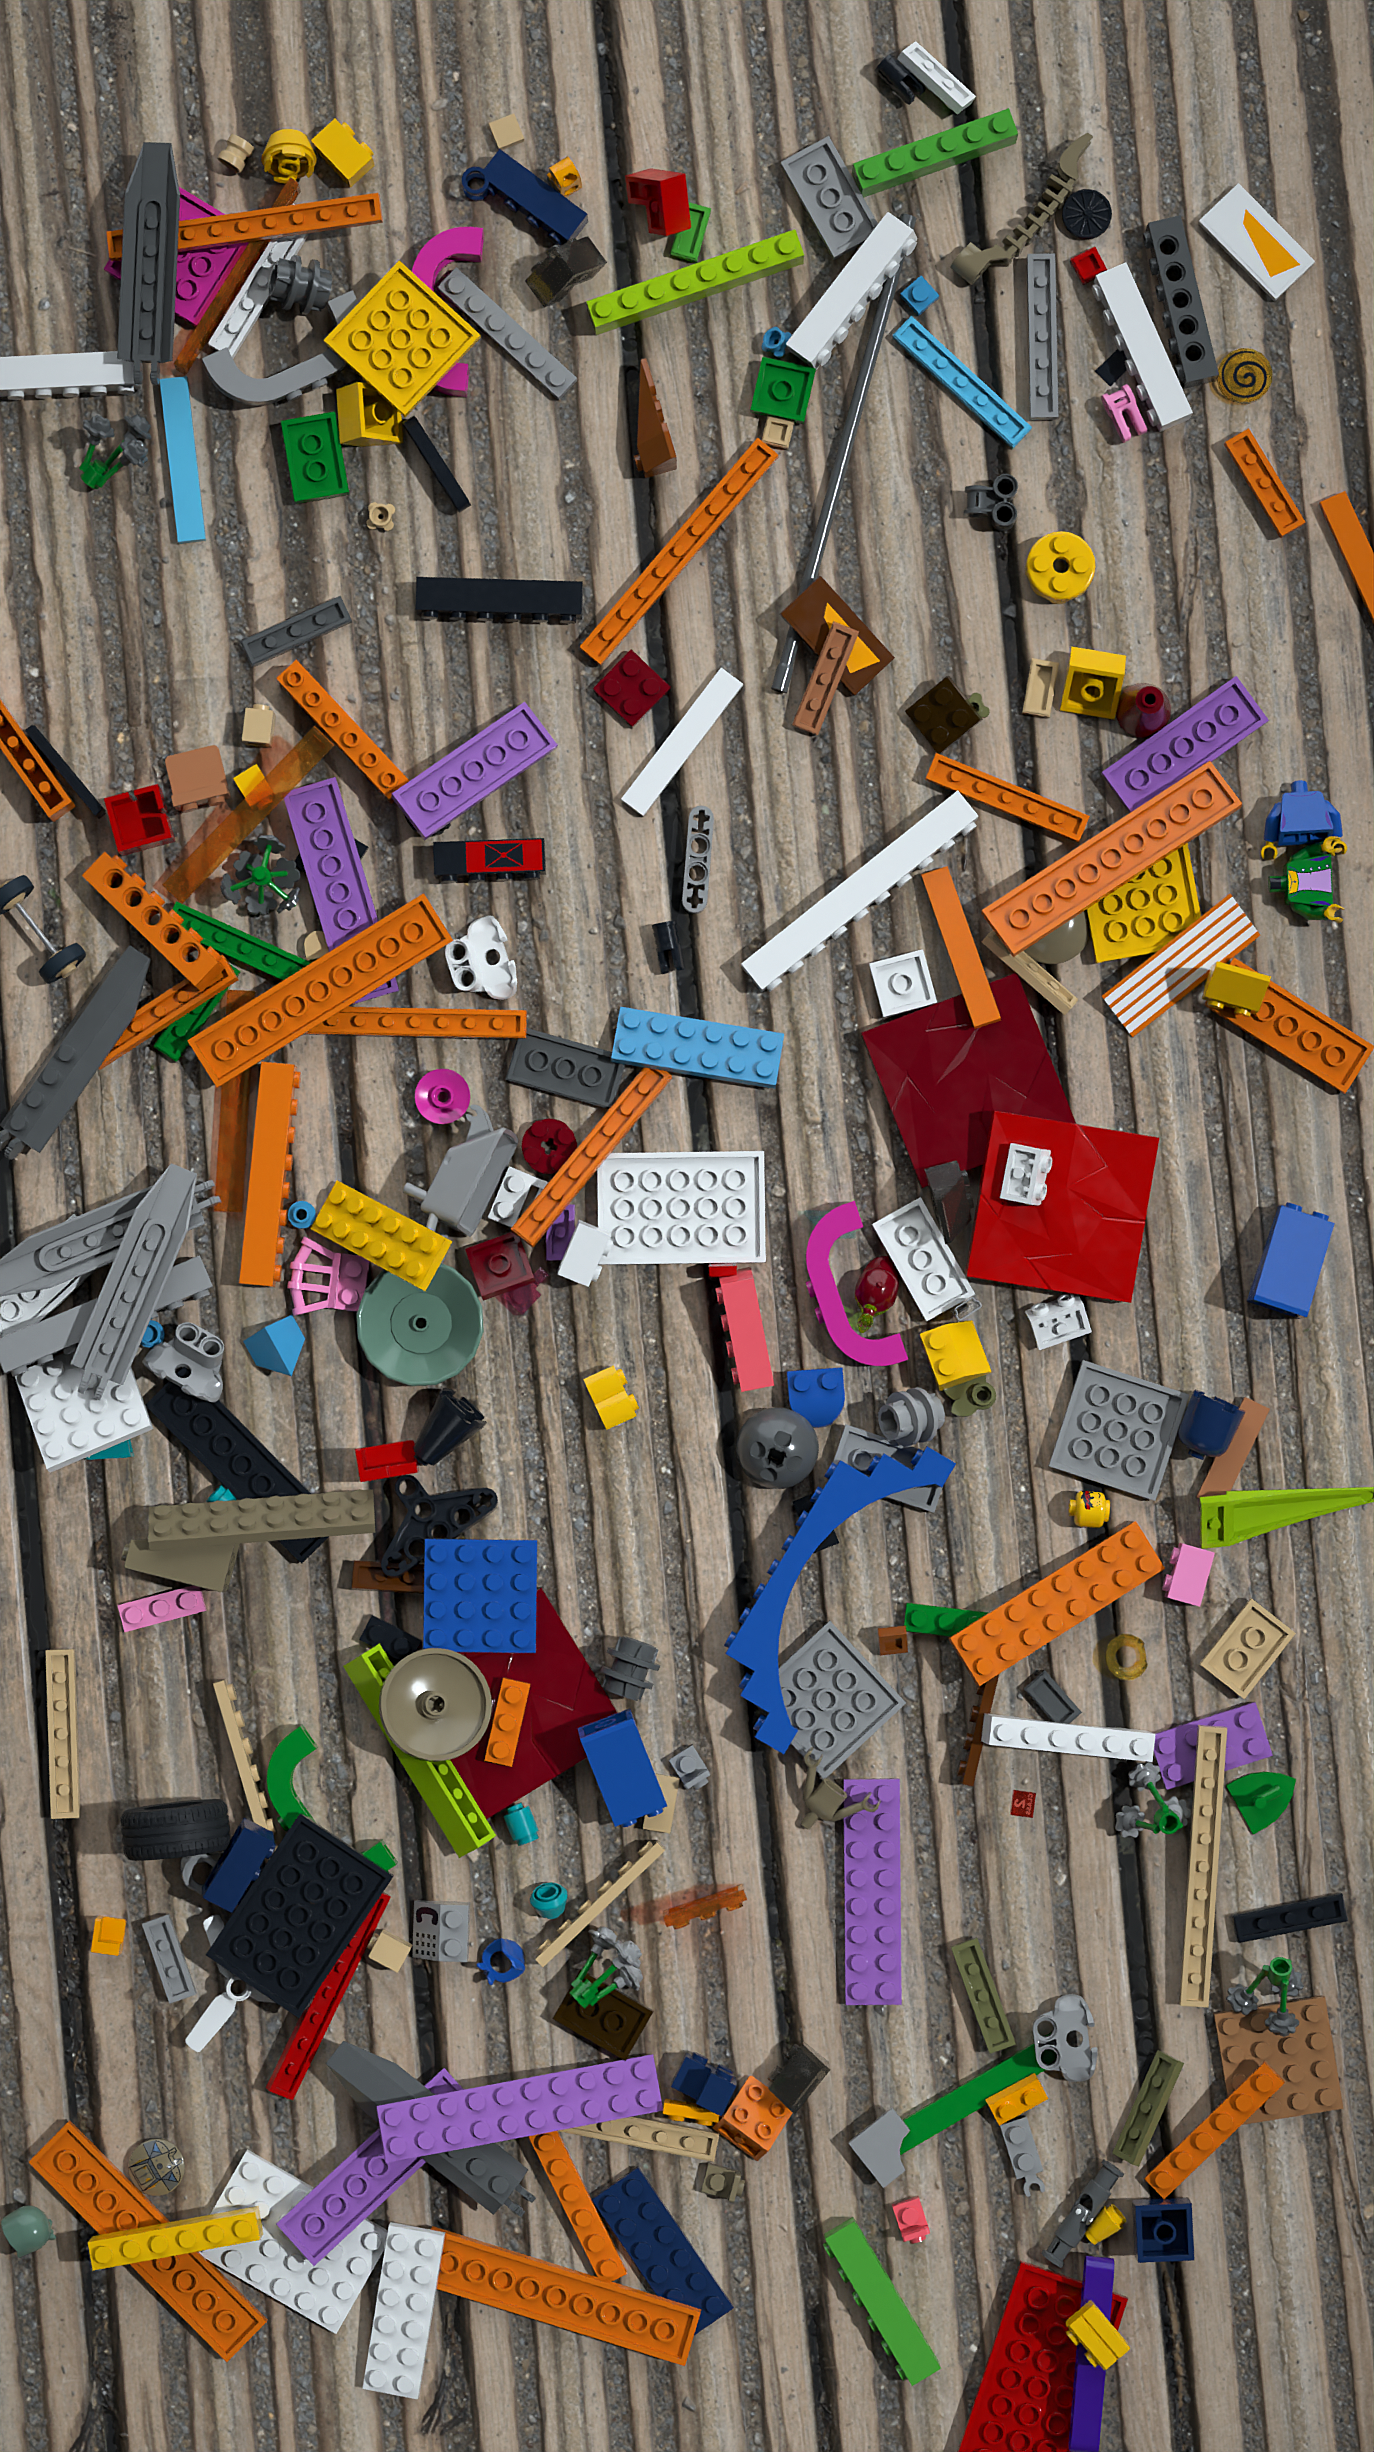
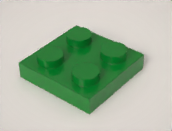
M762 357L750 413L773 416L804 424L816 368Z

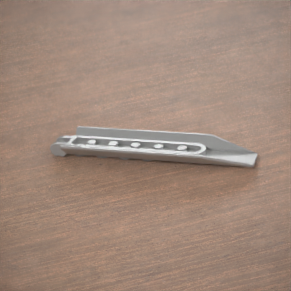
M171 1163L136 1207L71 1361L72 1365L86 1370L78 1392L84 1394L87 1390L92 1373L102 1377L94 1392V1398L97 1400L101 1399L108 1380L121 1385L124 1384L188 1231L197 1178L196 1173Z
M213 1180L195 1186L188 1231L205 1224L201 1210L221 1202L219 1196L210 1197L200 1203L197 1202L195 1194L208 1191L214 1187ZM154 1185L27 1237L0 1259V1297L52 1288L112 1263L136 1207Z

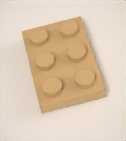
M1250 1598L1199 1664L1237 1695L1245 1699L1296 1633Z

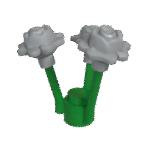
M1146 1761L1145 1763L1136 1764V1767L1128 1774L1129 1778H1131L1129 1785L1136 1787L1138 1791H1143L1145 1788L1150 1790L1160 1809L1154 1815V1824L1143 1822L1145 1814L1139 1812V1806L1129 1807L1124 1805L1122 1812L1116 1813L1117 1823L1115 1826L1117 1831H1121L1122 1837H1137L1138 1831L1143 1829L1152 1830L1155 1834L1160 1831L1165 1834H1173L1179 1828L1186 1826L1188 1823L1186 1818L1191 1816V1812L1186 1807L1185 1800L1178 1801L1175 1796L1171 1797L1168 1801L1162 1799L1155 1788V1783L1161 1778L1158 1774L1160 1768L1151 1762Z
M600 1926L596 1931L590 1929L588 1932L593 1937L592 1940L595 1943L591 1949L592 1954L578 1977L571 1983L574 1988L569 1992L584 2009L589 2004L593 2006L599 1999L616 1988L621 1989L626 1985L638 1991L640 1988L639 1983L643 1979L642 1972L639 1969L641 1964L639 1958L642 1953L634 1942L626 1941L622 1943L620 1940L615 1942L617 1935L607 1927ZM617 1949L618 1956L613 1960V1964L595 1982L591 1983L588 1979L582 1982L597 1956H601L604 1950ZM617 1968L620 1969V1976L613 1980L614 1983L598 1992L597 1987Z

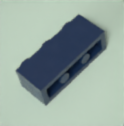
M243 1817L231 1837V1842L227 1849H224L203 1884L202 1898L232 1913L248 1892L246 1889L250 1882L258 1879L262 1870L260 1865L265 1858L269 1859L274 1852L276 1844L274 1843L273 1832Z

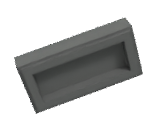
M1045 1670L1023 1688L1053 1722L1070 1724L1082 1713Z

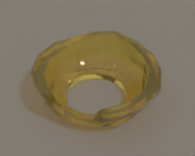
M1121 1634L1108 1644L1105 1661L1114 1676L1122 1680H1134L1140 1677L1147 1669L1145 1643L1140 1638L1131 1634ZM1122 1646L1138 1648L1140 1660L1131 1667H1122L1116 1661V1652Z

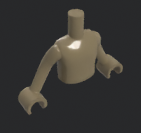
M814 1747L808 1749L804 1758L805 1763L808 1765L803 1800L810 1812L801 1822L804 1828L810 1829L818 1818L833 1822L862 1810L874 1812L878 1809L881 1799L874 1805L870 1804L868 1799L872 1792H868L862 1802L837 1811L847 1798V1794L840 1786L828 1778H824L821 1784L813 1791L816 1769L823 1758V1754L819 1759L813 1760L810 1754Z

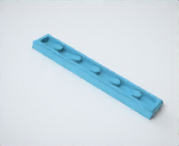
M912 316L892 335V338L1012 449L1031 431L1032 427Z
M188 377L160 379L178 543L206 541Z

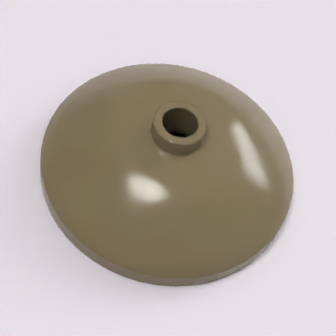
M1087 910L1028 947L1024 952L1034 961L1042 964H1060L1071 960L1085 948L1091 937Z

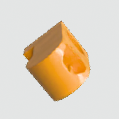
M568 156L548 168L550 171L547 174L548 180L554 189L564 197H568L582 188L580 175Z

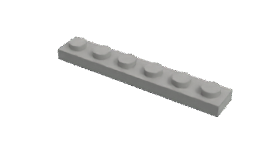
M1055 253L1027 254L1030 420H1058Z
M457 267L438 286V290L556 399L560 400L577 382L576 376Z

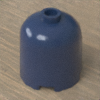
M1195 1389L1179 1427V1439L1183 1445L1190 1449L1188 1454L1195 1458L1204 1460L1205 1456L1219 1457L1229 1448L1246 1411L1239 1410L1238 1406L1216 1396L1214 1399L1204 1395L1205 1392Z

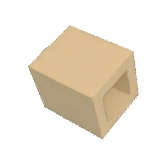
M254 704L253 708L245 709L242 734L244 745L272 748L276 715L274 711L269 710V706Z
M383 1929L380 1935L374 1933L367 1948L372 1950L368 1957L398 1973L413 1945Z

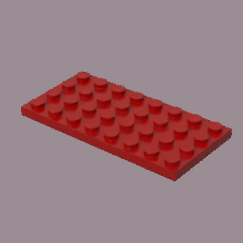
M1020 2260L957 2452H1069V2431L1077 2346L1066 2334L1069 2330L1066 2321L1080 2309L1082 2281ZM1112 2292L1110 2323L1118 2331L1128 2297Z

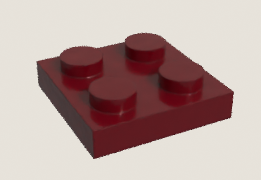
M631 649L593 688V691L627 724L634 728L668 693L671 687Z
M513 1232L465 1249L483 1301L536 1282L522 1241Z

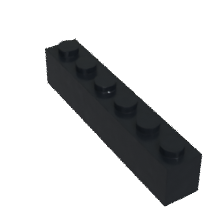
M416 577L415 610L417 615H422V619L428 620L438 619V615L449 616L451 620H466V616H475L479 621H493V617H505L504 620L508 622H520L521 618H532V622L547 623L549 619H560L561 623L573 624L576 623V619L582 620L583 581Z

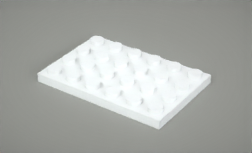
M764 1151L611 1153L597 1169L598 1228L610 1232L609 1240L613 1241L607 1257L602 1255L599 1265L766 1263Z
M247 2149L211 2214L259 2206L263 2236L258 2241L198 2252L210 2262L337 2334L385 2249L388 2230L365 2218L323 2259L313 2266L276 2223L314 2188Z

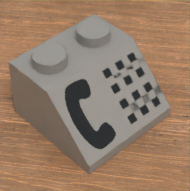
M414 1900L412 1957L443 1962H467L469 1959L470 1902Z

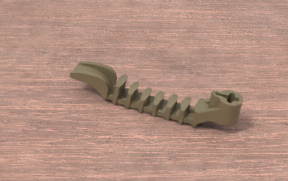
M1089 133L1082 135L1063 152L1057 169L1061 179L1050 174L1046 181L1047 185L1060 193L1056 195L1048 188L1045 189L1041 197L1050 205L1047 207L1041 202L1036 204L1033 210L1040 217L1037 219L1029 213L1024 222L1030 228L1026 230L1020 224L1015 227L1013 233L1019 237L1017 241L1007 234L1002 241L1005 245L1003 248L995 244L994 247L983 251L970 242L956 257L950 268L973 285L989 266L1001 264L1009 266L1012 259L1016 255L1019 256L1025 245H1030L1034 236L1037 233H1041L1045 224L1052 220L1057 210L1060 211L1065 199L1072 195L1079 178L1077 162L1091 144L1090 140L1093 136Z

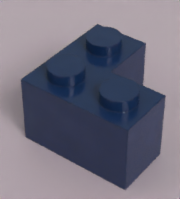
M693 2052L692 2055L685 2053L671 2082V2087L696 2099L697 2105L722 2117L737 2086L736 2077L733 2075L734 2072L720 2064L717 2068L708 2064L709 2059L697 2052Z

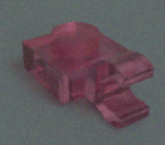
M542 1267L533 1274L536 1282L502 1295L522 1315L542 1295L537 1288L549 1276Z

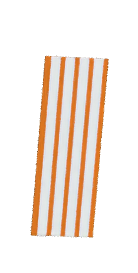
M1229 894L1103 994L1102 997L1130 1035L1134 1037L1207 979L1210 967L1217 961L1227 963L1257 939L1260 934L1232 895Z

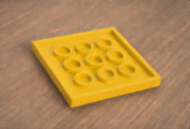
M399 260L324 339V343L406 418L481 338V335Z
M1188 843L1086 909L1096 964L1154 954L1201 917Z

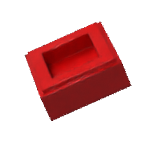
M1096 247L1070 260L1082 285L1094 280L1096 275L1107 271Z
M709 1263V1276L711 1277L737 1275V1263Z

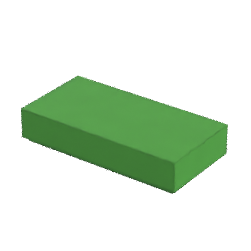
M689 202L691 228L676 233L670 256L697 263L711 208Z

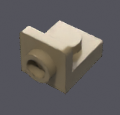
M708 2163L701 2192L726 2198L728 2202L734 2203L735 2197H741L745 2180L740 2179L741 2171Z

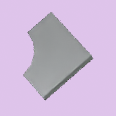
M893 2107L848 2142L883 2188L906 2171L900 2160V2147L903 2138L910 2129Z

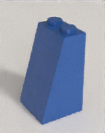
M1287 1202L1286 1206L1281 1205L1277 1208L1247 1302L1302 1319L1308 1316L1335 1223L1328 1221L1329 1216L1313 1211V1214L1309 1215L1302 1212L1303 1207Z
M630 1708L578 1728L581 1743L614 1826L628 1827L635 1824L639 1817L644 1815L653 1817L662 1813L663 1808L667 1807V1803Z

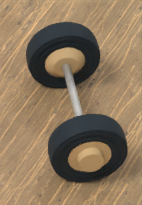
M21 875L0 885V915L16 907L51 952L52 956L39 970L43 980L50 984L62 977L66 978L71 975L84 960L86 953L78 943L71 944L58 952L55 950L20 904L34 889L29 878L26 875Z

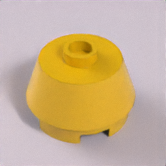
M282 129L270 136L261 161L265 173L268 171L272 174L274 181L294 184L296 183V178L304 177L305 175L308 178L311 177L317 158L308 137L304 133L294 129Z

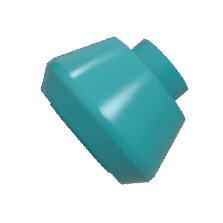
M544 1883L533 1891L530 1896V1903L541 1917L555 1919L564 1912L568 1893L563 1886L557 1883Z

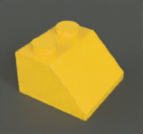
M356 382L336 389L340 444L365 447L403 443L401 413L368 383Z
M1071 646L1060 710L1115 719L1125 675L1126 656Z
M1217 961L1210 967L1202 999L1208 1001L1207 1005L1210 1007L1223 1009L1224 1006L1234 1008L1235 1014L1250 1017L1251 1013L1256 1014L1259 1012L1271 976Z
M972 1320L945 1324L920 1333V1341L939 1391L992 1373Z

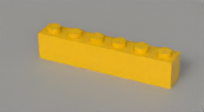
M259 2206L92 2236L88 2241L92 2271L258 2241L263 2236Z

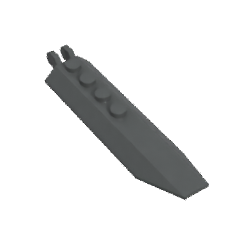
M143 143L125 191L117 359L134 363L133 378L135 384H142V363H151L152 385H159L160 363L173 361L180 191L172 143Z
M128 946L93 989L1 1122L0 1126L4 1130L0 1131V1151L6 1147L4 1156L9 1160H14L26 1144L39 1153L43 1150L134 1018L151 959L132 946Z
M346 2041L340 2044L326 2062L327 2066L358 2106L377 2122L376 2106L435 2095L396 2063ZM496 2143L421 2156L493 2215L505 2204L517 2215L523 2216L525 2213L523 2208L508 2198L514 2189L531 2203L536 2199L532 2193L519 2184L528 2169Z

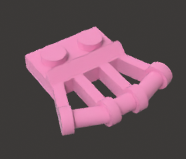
M304 1236L301 1241L303 1245L294 1261L290 1263L292 1276L291 1281H288L287 1288L290 1289L294 1309H292L293 1316L325 1308L357 1312L367 1286L370 1261L358 1255L332 1252ZM312 1249L333 1260L332 1267L305 1264ZM303 1271L331 1274L329 1286L302 1283ZM301 1290L328 1293V1299L305 1306Z

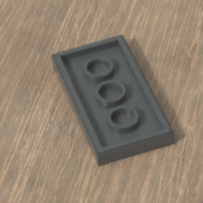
M527 1028L526 1039H517L505 1080L610 1109L615 1103L626 1064L611 1062L612 1052Z

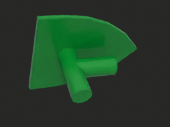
M1258 1772L1238 1778L1226 1785L1253 1835L1268 1827L1284 1812L1293 1796L1296 1779L1281 1773Z

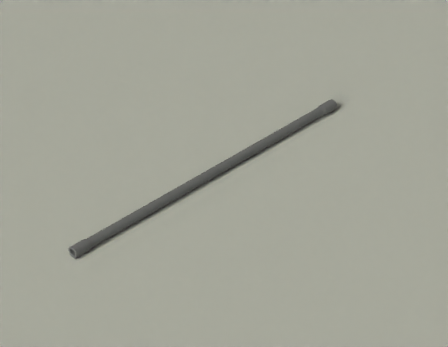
M901 214L899 220L914 230L917 218L909 214ZM905 256L900 261L899 269L891 278L888 277L883 283L798 596L817 579ZM790 626L771 687L772 690L780 693H787L793 673V664L800 642L799 635Z

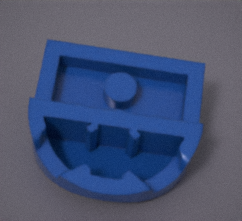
M843 1367L787 1371L790 1410L806 1418L813 1428H823L831 1425L844 1408Z

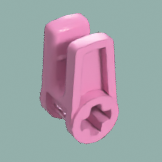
M1128 384L1121 386V390L1115 393L1101 395L1103 406L1111 418L1122 443L1131 439L1130 427H1127L1122 412L1128 414L1131 425H1133L1138 435L1147 433V427Z

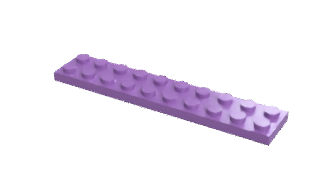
M652 2054L626 2059V2061L620 2060L376 2106L385 2163L659 2112L663 2111Z

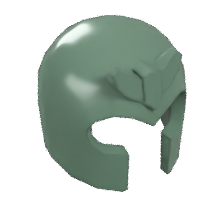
M23 2206L3 2217L1 2221L3 2233L9 2244L17 2251L18 2258L41 2249L48 2240L56 2239V2236L53 2234L54 2231L51 2229L52 2220L48 2219L46 2214L35 2206Z

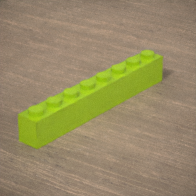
M794 229L586 301L587 311L595 334L599 335L804 264V253Z
M378 1644L343 1666L458 1857L461 1858L494 1838L496 1834L451 1760L430 1762L416 1759L401 1751L386 1734L379 1713V1696L383 1682L394 1666L382 1646Z

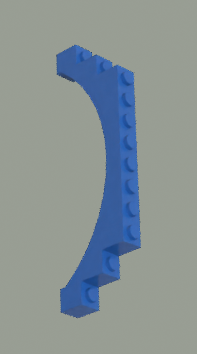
M928 1446L924 1450H917L910 1462L915 1465L912 1470L884 1453L881 1457L875 1455L867 1469L871 1472L869 1477L839 1460L838 1464L832 1462L824 1475L828 1481L823 1489L818 1486L810 1499L814 1503L809 1513L803 1511L795 1524L800 1527L794 1537L790 1534L781 1548L785 1551L780 1561L774 1559L767 1571L771 1577L766 1585L760 1583L753 1595V1598L756 1599L752 1609L745 1608L738 1622L742 1623V1626L737 1634L732 1631L724 1644L728 1648L726 1651L728 1656L753 1670L752 1675L746 1673L738 1687L742 1689L740 1696L768 1712L766 1716L761 1714L753 1727L757 1731L755 1738L782 1754H785L798 1732V1728L791 1725L784 1705L778 1667L779 1635L783 1614L791 1590L802 1568L816 1548L836 1527L851 1515L870 1503L893 1493L932 1484L943 1487L956 1463Z

